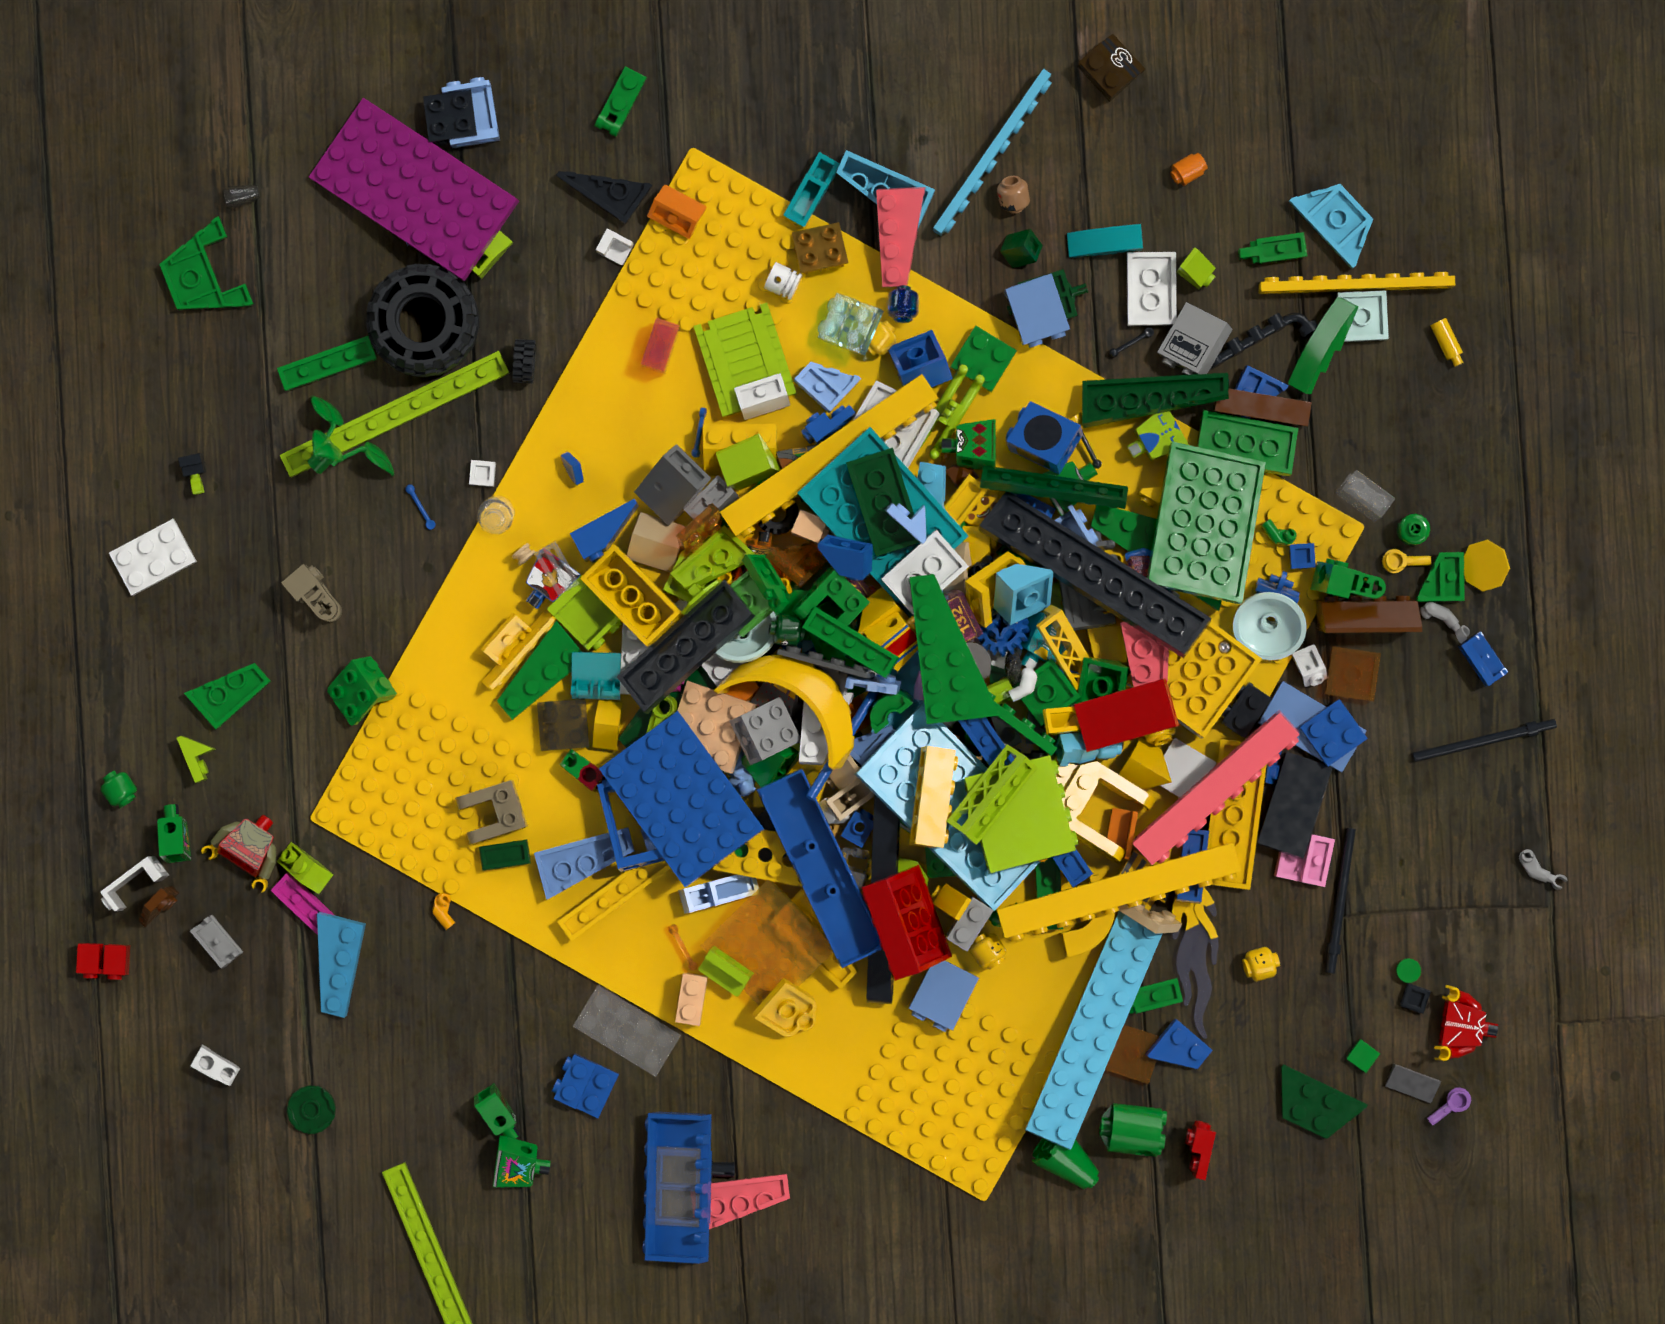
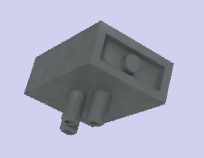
M676 444L661 457L634 493L669 526L683 514L684 509L697 497L711 477Z

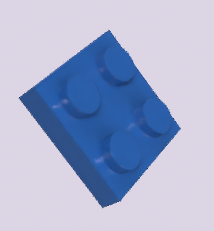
M1340 699L1299 727L1327 767L1368 739Z

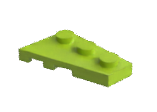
M723 526L670 574L679 585L689 592L688 589L694 584L698 583L702 586L744 565L742 559L745 554L755 553L726 526Z

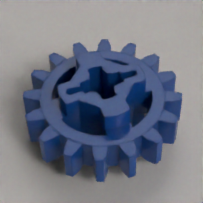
M993 608L991 613L992 623L986 628L982 626L976 629L980 634L978 640L994 656L998 651L1002 657H1005L1006 651L1013 655L1014 648H1023L1020 644L1022 641L1028 642L1025 634L1031 631L1027 626L1029 620L1025 618L1018 623L1009 625ZM989 637L996 639L997 643L991 641Z

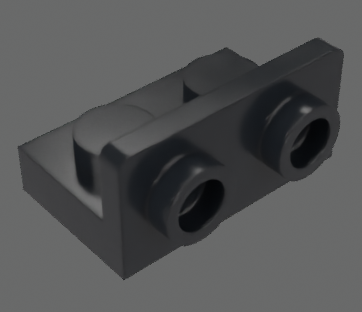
M1250 682L1241 687L1235 696L1236 700L1232 706L1228 705L1222 713L1221 717L1223 719L1220 722L1244 739L1272 700L1271 697L1260 691Z

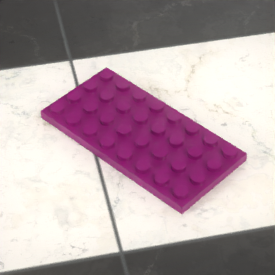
M362 98L309 176L311 180L463 281L469 276L519 203L517 198L432 142H429V140L365 98Z

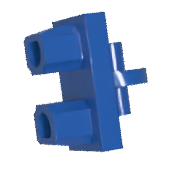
M1282 571L1280 577L1271 574L1269 581L1258 577L1255 590L1256 594L1263 592L1279 593L1289 597L1297 604L1300 592L1292 590L1294 582L1286 579L1287 572Z

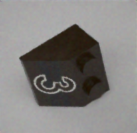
M1114 34L1093 48L1079 61L1077 66L1109 102L1145 71L1140 62Z

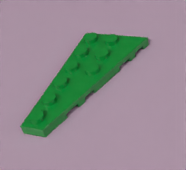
M1096 505L1090 527L1099 531L1109 540H1113L1128 552L1141 548L1152 551L1157 519L1118 508ZM1194 595L1219 612L1221 600Z

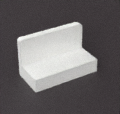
M781 373L734 388L744 420L790 406Z

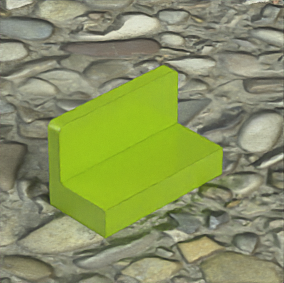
M716 946L709 950L698 968L701 973L736 997L741 994L754 974Z

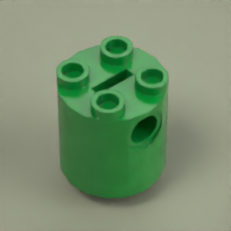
M1112 1103L1102 1115L1099 1127V1136L1105 1144L1107 1152L1152 1157L1161 1155V1151L1165 1146V1135L1161 1134V1132L1163 1131V1125H1166L1167 1111H1162L1161 1108Z

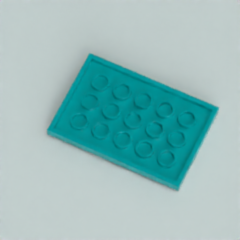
M871 427L865 430L797 492L837 537L870 544L871 541L845 462L889 449ZM896 456L914 514L922 505H925L926 538L934 530H937L950 546L955 549L968 537L967 533ZM920 543L879 556H875L873 550L872 571L870 574L896 602L899 599L881 578Z

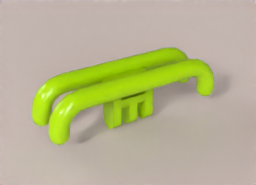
M966 365L959 366L953 379L938 401L937 407L934 408L939 412V416L921 447L926 442L938 420L947 426L930 452V458L937 459L942 453V438H951L957 425H959L985 381L983 375H977L961 403L959 404L954 401L952 397L968 372Z

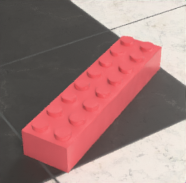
M1278 710L1133 839V845L1151 865L1155 862L1158 864L1164 862L1170 856L1171 852L1169 850L1172 847L1176 846L1179 848L1189 839L1187 834L1193 829L1195 832L1200 830L1207 823V816L1211 813L1214 816L1225 807V800L1229 797L1232 799L1236 798L1244 790L1242 785L1248 780L1250 783L1254 782L1262 774L1260 769L1266 764L1270 767L1280 759L1279 753L1284 748L1290 750L1299 742L1297 738L1300 735L1299 731Z

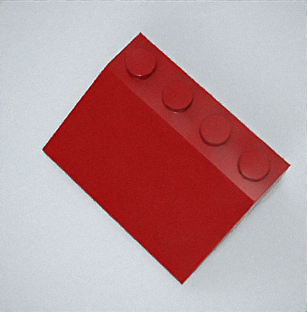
M919 865L862 887L864 901L871 912L872 923L877 929L880 937V946L885 951L889 962L888 967L895 981L920 973L952 957Z

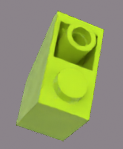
M499 230L472 271L482 279L513 242Z
M292 842L277 860L300 883L320 894L333 876L320 862Z

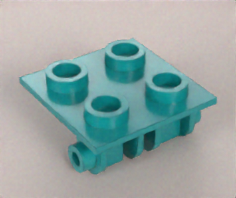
M572 652V699L620 700V681L617 676L621 673V653Z

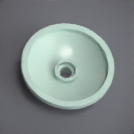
M1274 592L1258 593L1247 598L1238 607L1233 621V631L1236 640L1264 660H1278L1293 654L1302 645L1307 629L1306 618L1299 605L1289 597ZM1274 617L1275 620L1269 621L1267 618Z
M774 611L746 634L748 635L747 638L741 639V636L737 633L715 654L723 660L734 663L750 662L763 656L774 644L773 636L768 634L770 621H775L776 618Z

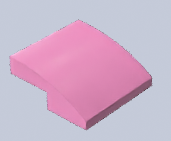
M1311 834L1304 859L1279 852L1274 876L1325 887L1335 839Z

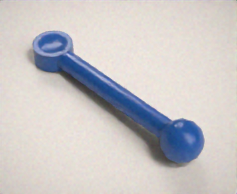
M703 407L700 408L695 447L691 451V455L694 458L699 457L701 454L699 446L704 418L707 413V408Z
M407 485L405 491L411 495L426 521V527L430 530L434 529L436 523L426 513L414 492V486Z

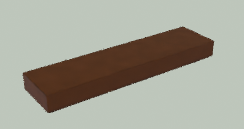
M1229 389V399L1214 402L1213 411L1308 426L1312 402Z

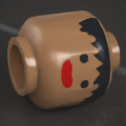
M1008 176L997 187L999 205L1003 210L1010 213H1019L1029 205L1028 184L1020 177Z

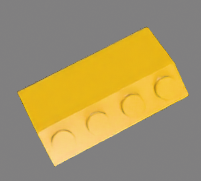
M615 544L580 578L647 647L655 643L684 616L681 610Z

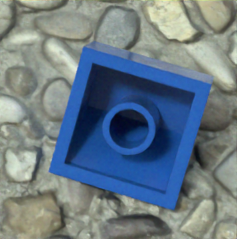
M933 330L894 344L888 350L902 386H905L921 374H923L931 387L953 379L946 357Z

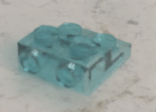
M836 293L835 298L830 299L827 308L829 312L826 319L821 321L818 326V338L834 346L865 356L884 311L854 298Z

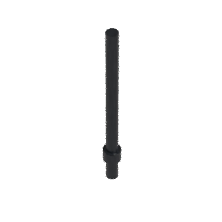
M1555 719L1538 723L1532 721L1525 723V726L1413 752V758L1417 762L1528 735V737L1539 735V732L1557 728Z
M1346 828L1330 943H1327L1326 947L1328 957L1325 972L1334 974L1338 954L1340 955L1342 946L1339 943L1356 829Z

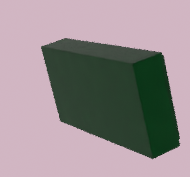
M528 839L479 847L482 871L531 863Z

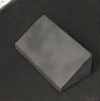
M1393 1063L1385 1087L1431 1103L1441 1081Z

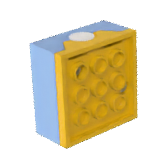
M1210 622L1185 658L1169 650L1167 684L1178 723L1200 739L1206 737L1262 660L1261 657L1213 622ZM1129 671L1126 685H1128L1130 688H1133L1131 673Z

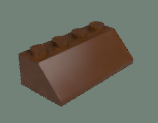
M1397 595L1396 600H1386V596L1376 599L1372 598V600H1362V596H1349L1348 600H1338V596H1324V600L1317 601L1316 630L1325 633L1422 632L1418 601L1410 600L1408 595Z

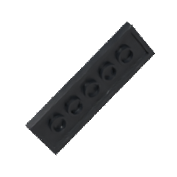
M724 579L621 672L617 678L642 711L648 714L747 625L755 615L729 582Z

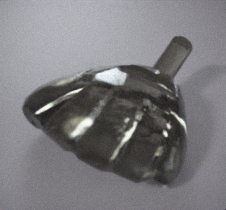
M1015 650L1013 655L1006 651L1004 666L1007 678L1013 687L1021 682L1022 663L1019 654Z

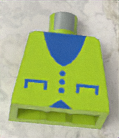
M1166 411L1154 414L1135 429L1134 432L1138 440L1129 444L1127 448L1133 458L1146 452L1150 461L1168 455L1169 446L1172 441L1186 445L1189 444L1171 412Z

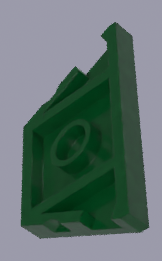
M1284 1064L1281 1065L1282 1118L1328 1139L1368 1106V1104Z

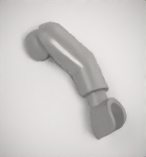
M1427 602L1420 609V613L1425 619L1433 616L1443 620L1449 628L1455 631L1460 643L1467 640L1470 633L1469 628L1465 625L1460 626L1459 620L1450 609L1434 602Z
M1526 849L1520 853L1519 860L1531 878L1545 883L1550 882L1556 890L1562 889L1561 886L1555 883V880L1559 878L1567 882V878L1564 875L1558 874L1555 876L1550 874V871L1541 868L1531 850Z

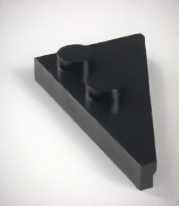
M558 171L556 177L624 224H627L652 188L650 183L632 182L624 179L618 180L610 177L590 176L568 171Z

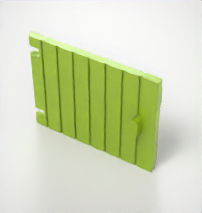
M767 302L760 304L762 313L756 315L753 307L710 320L708 321L710 330L703 331L701 324L693 326L722 417L742 412L734 388L781 373L788 397L797 394Z

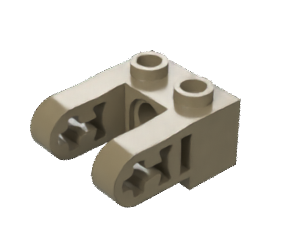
M303 564L281 582L297 602H306L320 619L334 622L341 617V605L321 581L324 576L315 566ZM320 602L331 606L330 611L332 613L330 615L326 614L327 609L322 604L320 605Z
M514 780L455 798L459 810L492 800L496 811L498 823L466 833L470 845L528 827Z

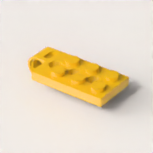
M763 830L748 841L746 845L749 851L745 857H739L733 852L713 867V870L802 887L793 866H786L783 863V856L786 851L775 831ZM769 848L773 854L772 859L768 862L762 861L759 858L760 849Z

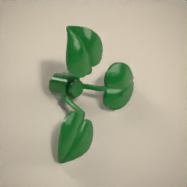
M313 395L310 397L315 411L330 423V428L326 435L319 430H315L312 434L314 454L307 462L315 472L322 474L330 465L335 466L337 463H341L343 460L359 452H364L367 458L375 465L389 472L392 477L395 475L388 456L373 443L366 442L364 446L343 455L340 449L329 439L336 425L342 426L344 424L340 412L328 401Z

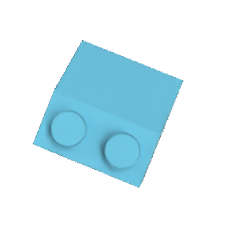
M1015 564L997 572L993 608L1009 625L1046 609L1051 603L1053 571L1051 569Z

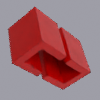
M78 944L76 973H83V978H98V974H107V979L122 980V975L129 974L130 945Z

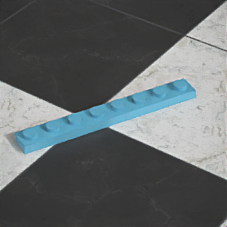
M1045 69L1041 71L934 226L933 231L941 236L944 231L946 233L950 232L956 223L953 220L957 212L962 214L970 202L967 200L970 193L976 194L983 184V181L980 180L985 172L990 174L997 163L994 160L999 152L1003 154L1011 142L1008 140L1013 132L1015 134L1019 132L1025 123L1022 121V118L1026 112L1031 114L1037 106L1038 102L1035 99L1041 92L1044 95L1052 84L1049 81L1051 73Z

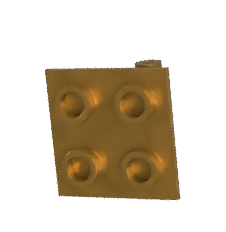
M839 222L792 232L800 273H806L807 275L809 272L819 269L821 272L824 268L830 270L829 267H844V264H848Z

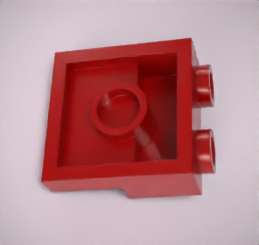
M1195 1120L1192 1130L1187 1129L1185 1143H1187L1188 1149L1191 1152L1196 1153V1155L1191 1156L1189 1164L1192 1175L1195 1178L1206 1180L1216 1132L1209 1123Z

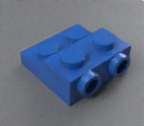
M843 405L831 413L832 419H829L825 412L821 415L816 412L806 420L807 426L801 430L802 435L809 444L813 442L820 444L855 417L856 412L850 405L846 408Z
M576 1053L573 1058L568 1056L562 1068L566 1073L562 1080L557 1079L552 1089V1092L555 1093L554 1099L599 1118L619 1073Z

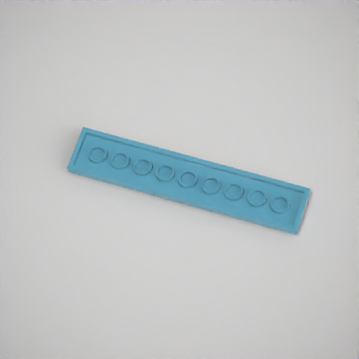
M1118 911L1025 1129L1026 1131L1071 1150L1163 933L1155 934Z

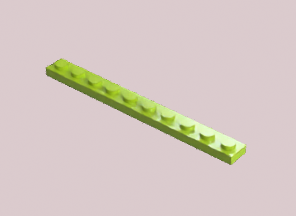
M497 351L335 428L329 439L344 453L510 373L500 352ZM312 440L280 455L290 477L311 468L307 460L314 454Z

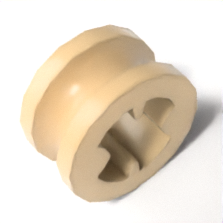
M529 543L512 555L513 559L518 560L519 566L536 553L534 550H530Z

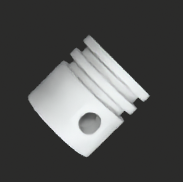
M776 262L767 278L764 289L777 295L783 294L782 297L785 298L787 296L788 300H791L802 278V274L799 273L797 275V271L791 272L790 268ZM777 276L781 278V282L777 281Z

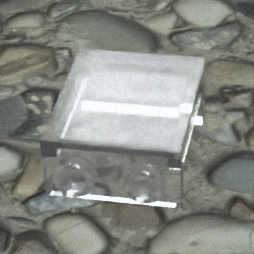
M1358 470L1354 471L1353 474L1350 473L1335 492V494L1373 522L1381 519L1395 500L1392 495Z

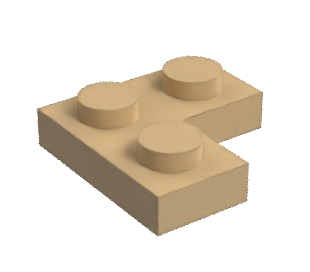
M1144 903L1128 908V904L1118 907L1120 912L1155 934L1178 932L1182 925L1171 912L1166 910L1150 912L1144 908Z

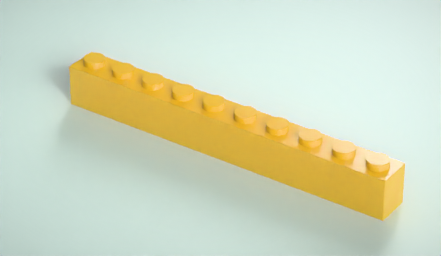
M921 374L720 511L721 515L736 537L742 535L745 538L755 531L754 525L760 521L765 524L775 517L773 512L781 507L783 510H786L795 504L794 498L799 495L797 492L869 427L881 439L883 438L884 441H887L897 434L895 429L901 425H904L906 428L917 420L915 417L922 411L927 414L937 407L935 402L939 400L938 396L923 374Z
M1228 843L1160 864H1154L996 909L1004 938L1010 937V941L1025 938L1024 933L1033 931L1034 935L1047 932V926L1054 924L1061 928L1071 925L1072 919L1080 917L1081 921L1095 918L1094 913L1104 911L1105 915L1119 911L1118 906L1128 904V908L1142 905V899L1151 897L1152 901L1166 898L1165 893L1175 890V894L1190 891L1189 886L1198 884L1199 888L1212 885V880L1222 877L1223 881L1237 877L1236 873L1241 872L1234 844Z

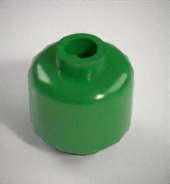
M1409 514L1398 523V537L1406 545H1419L1429 537L1430 524L1420 514Z
M112 771L103 778L105 783L102 784L100 790L111 806L122 808L136 798L134 794L137 791V787L126 772L117 774L115 771Z

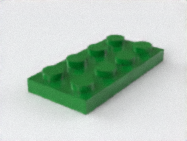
M1204 410L1201 416L1197 447L1266 462L1264 472L1290 477L1294 462L1298 428Z

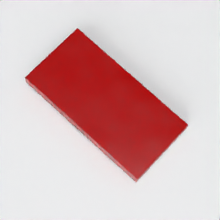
M1166 678L1074 704L1087 752L1179 726Z

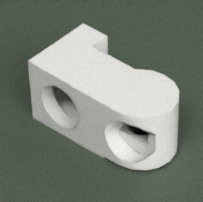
M203 1044L191 1063V1067L229 1086H231L240 1070L237 1065L211 1051V1049Z

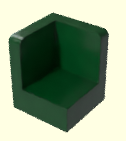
M1027 229L1008 234L1000 252L1011 267L1016 268L1036 263L1043 245L1033 231Z

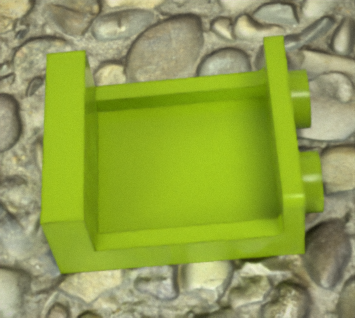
M581 575L547 610L587 651H590L592 648L596 651L605 643L603 637L609 631L614 634L623 623L580 579Z

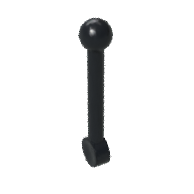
M1149 327L1146 328L1141 335L1116 349H1110L1109 355L1112 358L1117 357L1119 352L1145 337H1152L1154 330Z

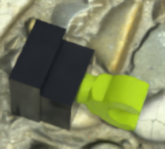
M203 453L179 457L178 460L180 467H182L183 476H190L193 494L204 493L200 474L206 473Z

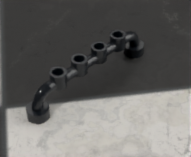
M1277 313L1267 320L1268 326L1261 329L1259 325H1256L1246 332L1248 337L1242 341L1236 337L1227 342L1225 345L1228 349L1218 354L1210 370L1220 366L1226 360L1239 355L1252 345L1260 343L1266 337L1282 330L1290 323L1297 322L1302 326L1298 331L1303 338L1312 335L1318 324L1315 320L1309 321L1305 315L1300 313H1290L1283 317L1280 313Z

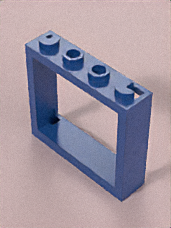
M607 779L602 780L601 784H597L618 870L623 872L665 861L657 849L624 857L608 793L615 792Z

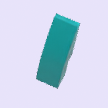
M819 152L783 216L805 227L834 179L840 163Z
M1141 224L1067 233L1069 258L1142 251L1143 249Z

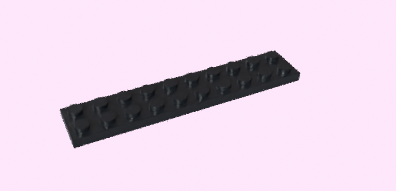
M1010 492L1003 494L979 525V531L1035 566L1051 569L1054 578L1182 658H1185L1211 622V618Z

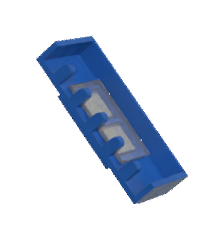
M648 1113L645 1122V1129L648 1132L645 1144L647 1166L644 1170V1178L647 1181L644 1193L646 1215L643 1219V1227L645 1229L643 1253L645 1254V1260L698 1264L708 1262L712 1169L711 1114Z

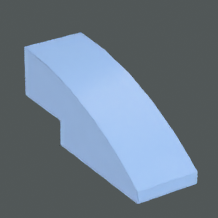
M737 874L678 890L684 914L760 893L756 878Z

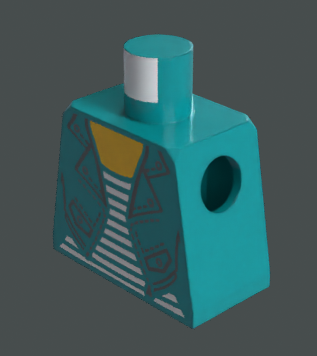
M1042 612L1028 617L1029 624L1027 626L1031 630L1030 633L1025 634L1028 642L1022 641L1020 643L1023 649L1027 651L1020 662L1024 667L1034 669L1039 660L1046 663L1051 658L1056 662L1055 657L1036 627L1038 623L1047 617ZM1052 624L1045 628L1049 635L1056 636V631ZM1060 641L1058 651L1060 654H1063L1066 648L1062 641Z

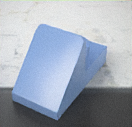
M891 503L885 511L915 539L924 544L926 541L925 505H922L909 519L907 516L910 512L900 503L897 506Z

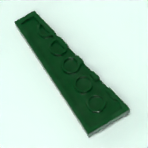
M1228 373L1082 381L1083 428L1229 399Z

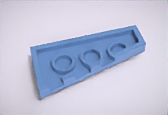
M629 827L617 830L624 857L635 851ZM609 833L534 853L546 900L616 862Z

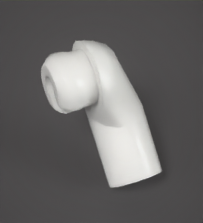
M1024 668L1021 671L1020 685L1008 691L1013 702L1034 691L1037 675L1032 668Z

